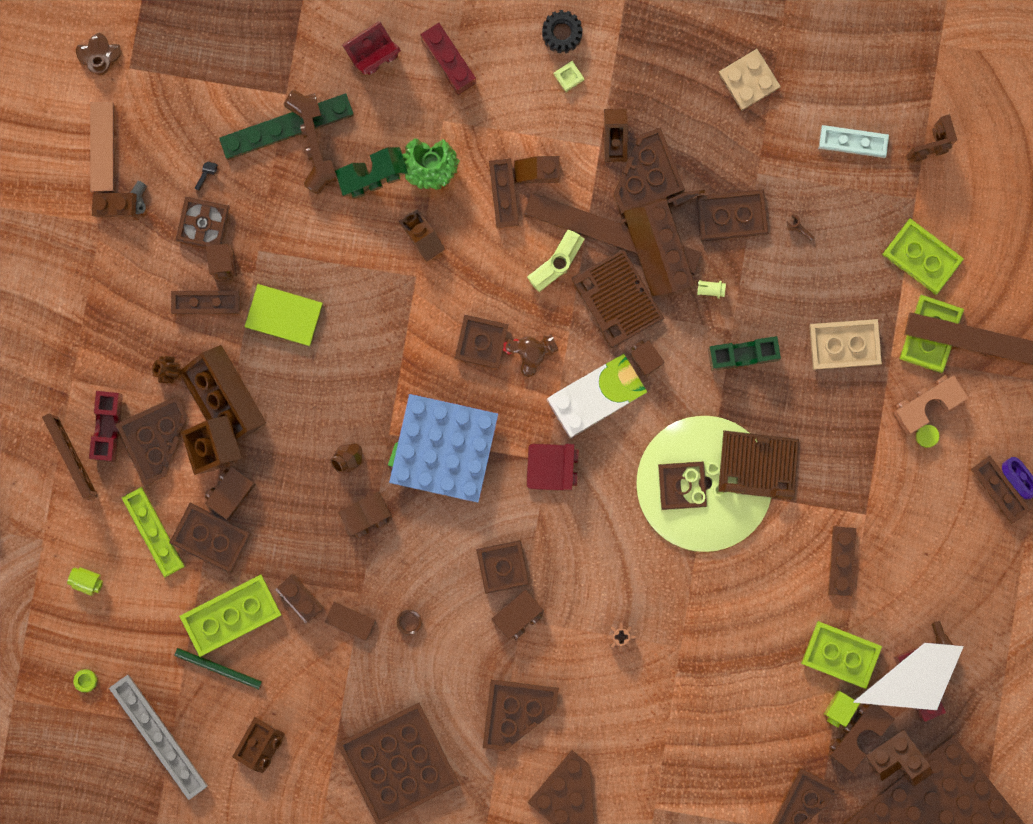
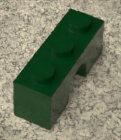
M387 147L371 154L372 170L370 173L365 163H351L335 170L342 196H352L353 199L360 198L366 195L365 191H375L383 188L382 184L386 182L390 184L401 180L400 176L408 173L401 148Z
M777 336L755 339L745 343L714 345L708 348L711 371L776 362L781 359Z

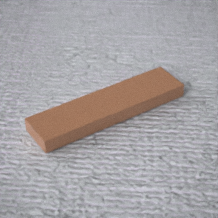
M90 102L91 192H114L113 102Z

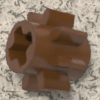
M160 356L159 360L153 363L152 373L154 377H159L158 383H174V379L179 377L181 368L178 362H174L175 357Z

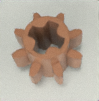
M622 623L619 624V629L610 627L613 634L608 635L607 638L613 640L611 648L616 644L619 645L620 651L623 650L624 645L632 647L629 640L636 638V636L629 634L631 626L626 630L623 629ZM620 630H623V634L627 635V639H624L622 644H619V640L615 639V635H618Z

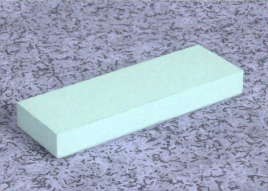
M822 125L818 149L886 158L889 135Z

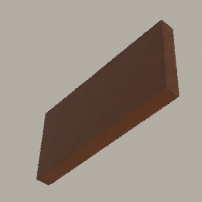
M52 414L43 416L42 418L83 499L91 501L97 498L98 494L59 417Z

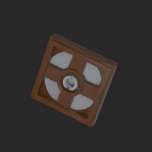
M185 197L176 241L201 247L222 244L230 206Z

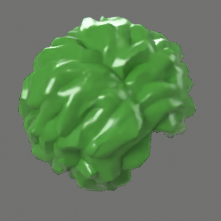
M416 138L405 146L406 153L402 154L408 171L405 174V179L412 185H417L419 189H430V187L435 190L441 189L457 173L460 160L456 158V152L444 139L435 143L431 148L428 144L420 142Z

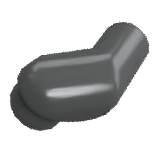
M139 180L130 192L137 194L136 214H142L146 210L142 194L147 185Z

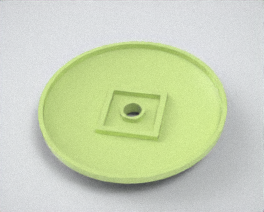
M695 416L669 425L650 442L638 467L637 496L644 516L652 528L664 539L687 550L698 552L718 551L741 542L761 523L771 501L770 497L718 492L723 430L749 433L738 424L723 418ZM704 461L705 477L710 478L712 482L711 487L706 490L707 507L661 510L658 464ZM699 466L687 467L682 475L686 480L681 479V490L686 492L689 489L688 481L691 482L692 488L684 497L689 503L701 504L705 501V494L699 486ZM728 477V483L736 484L737 478Z

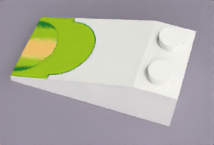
M622 354L548 397L547 402L571 439L646 394L647 390L625 354Z

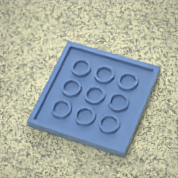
M409 394L389 483L478 503L498 414Z

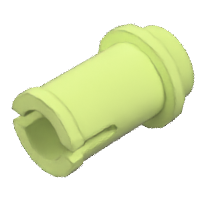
M699 280L697 295L718 296V299L725 297L726 283H722V281L716 283Z

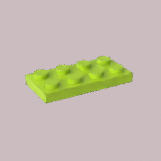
M259 575L179 617L199 657L282 616L263 576Z

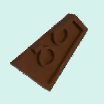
M800 768L772 824H808L842 789Z

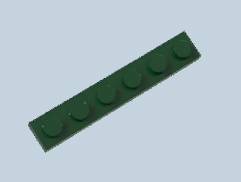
M345 93L319 102L318 106L321 115L312 117L315 129L354 116L347 94ZM291 112L219 137L225 157L229 160L302 134L300 125L304 124L303 118Z

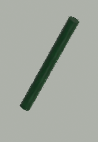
M180 648L176 649L174 656L255 689L259 690L262 681Z

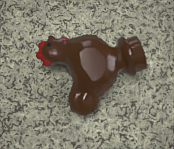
M552 334L544 335L542 341L526 336L521 339H508L507 342L503 343V351L508 355L519 353L522 358L521 372L527 377H531L536 373V367L543 362L546 353L553 355L554 352L559 351Z

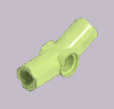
M567 230L553 256L527 276L538 292H541L569 270L572 261L585 240L583 237ZM556 259H563L566 262V266L563 269H556L553 262Z

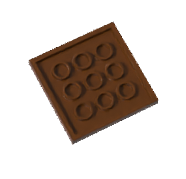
M420 702L337 743L376 824H383L460 785Z

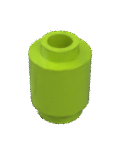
M74 567L68 577L67 584L71 585L72 589L93 596L94 593L100 592L103 580H100V574L81 567L79 569Z

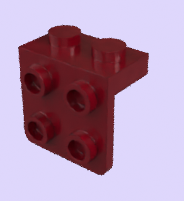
M380 21L342 44L355 68L363 75L375 73L379 69V65L395 60L401 51L400 47L391 40Z
M530 444L528 447L527 487L539 490L572 491V486H577V472H573V464L578 463L579 450L574 449V444Z

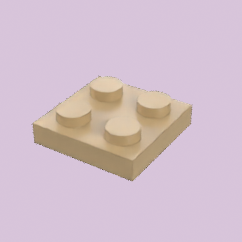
M758 49L718 73L741 111L781 87Z

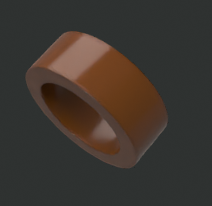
M405 610L397 617V627L403 634L412 635L421 628L422 619L414 610ZM408 613L414 614L418 619V625L412 631H406L401 626V618Z

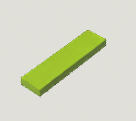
M143 487L122 497L164 578L184 568L183 561L174 545L169 543L171 539Z

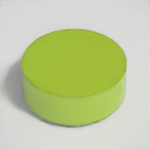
M924 425L917 430L916 441L924 448L932 447L939 440V432L932 425Z
M89 669L80 670L74 676V686L80 692H90L97 686V676Z

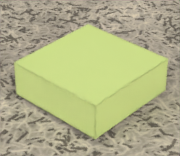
M573 61L553 73L565 92H568L585 80Z

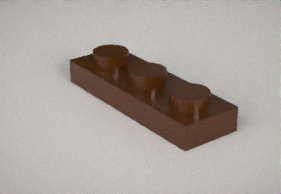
M511 158L489 161L496 228L519 226Z
M171 291V314H240V291Z
M990 455L971 468V471L1011 524L1031 511Z
M833 526L828 595L852 596L857 528Z

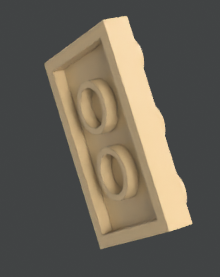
M878 319L809 325L813 370L882 364Z

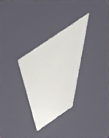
M922 644L858 697L854 703L937 710L964 646Z

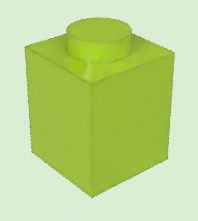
M837 691L824 712V715L828 717L827 722L839 728L840 724L846 727L860 703H854V699L841 691Z

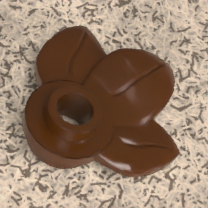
M102 33L93 35L88 45H77L76 47L78 60L82 64L87 65L90 72L96 75L105 74L110 64L118 60L121 53L120 45H109L107 38ZM102 61L99 65H95L96 62Z

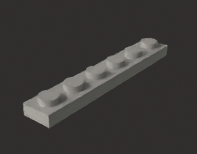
M126 675L109 688L187 799L190 800L208 787L130 675Z

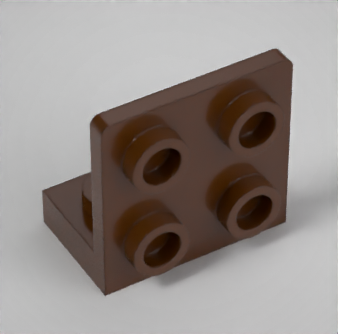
M950 114L941 116L935 123V128L932 131L936 142L912 148L906 155L907 160L921 161L926 159L927 155L935 153L936 156L948 153L949 149L953 148L952 146L957 141Z

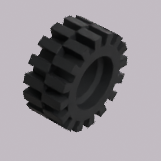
M559 10L558 13L556 11L552 12V15H548L543 23L542 38L545 41V45L549 46L551 51L554 52L556 50L560 54L561 52L569 53L571 49L573 51L582 39L583 28L581 21L577 19L575 14L572 15L570 11L563 12V10ZM559 24H566L571 29V35L565 40L556 38L553 33L554 28Z

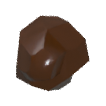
M356 443L339 446L334 453V457L330 459L331 465L338 473L356 469L362 463L361 446Z

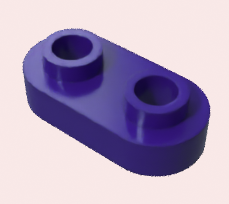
M1011 457L1003 462L1002 471L1020 496L1025 499L1033 498V475L1023 462L1016 457Z

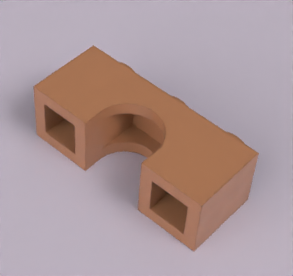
M944 375L935 381L937 386L930 390L926 386L915 393L917 398L909 401L907 398L896 405L898 409L893 413L907 435L930 422L925 415V406L929 401L938 402L946 412L968 399L954 375L950 378Z

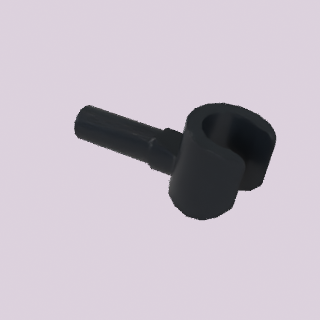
M212 162L204 163L201 177L195 186L196 190H200L208 174L215 176L218 164Z

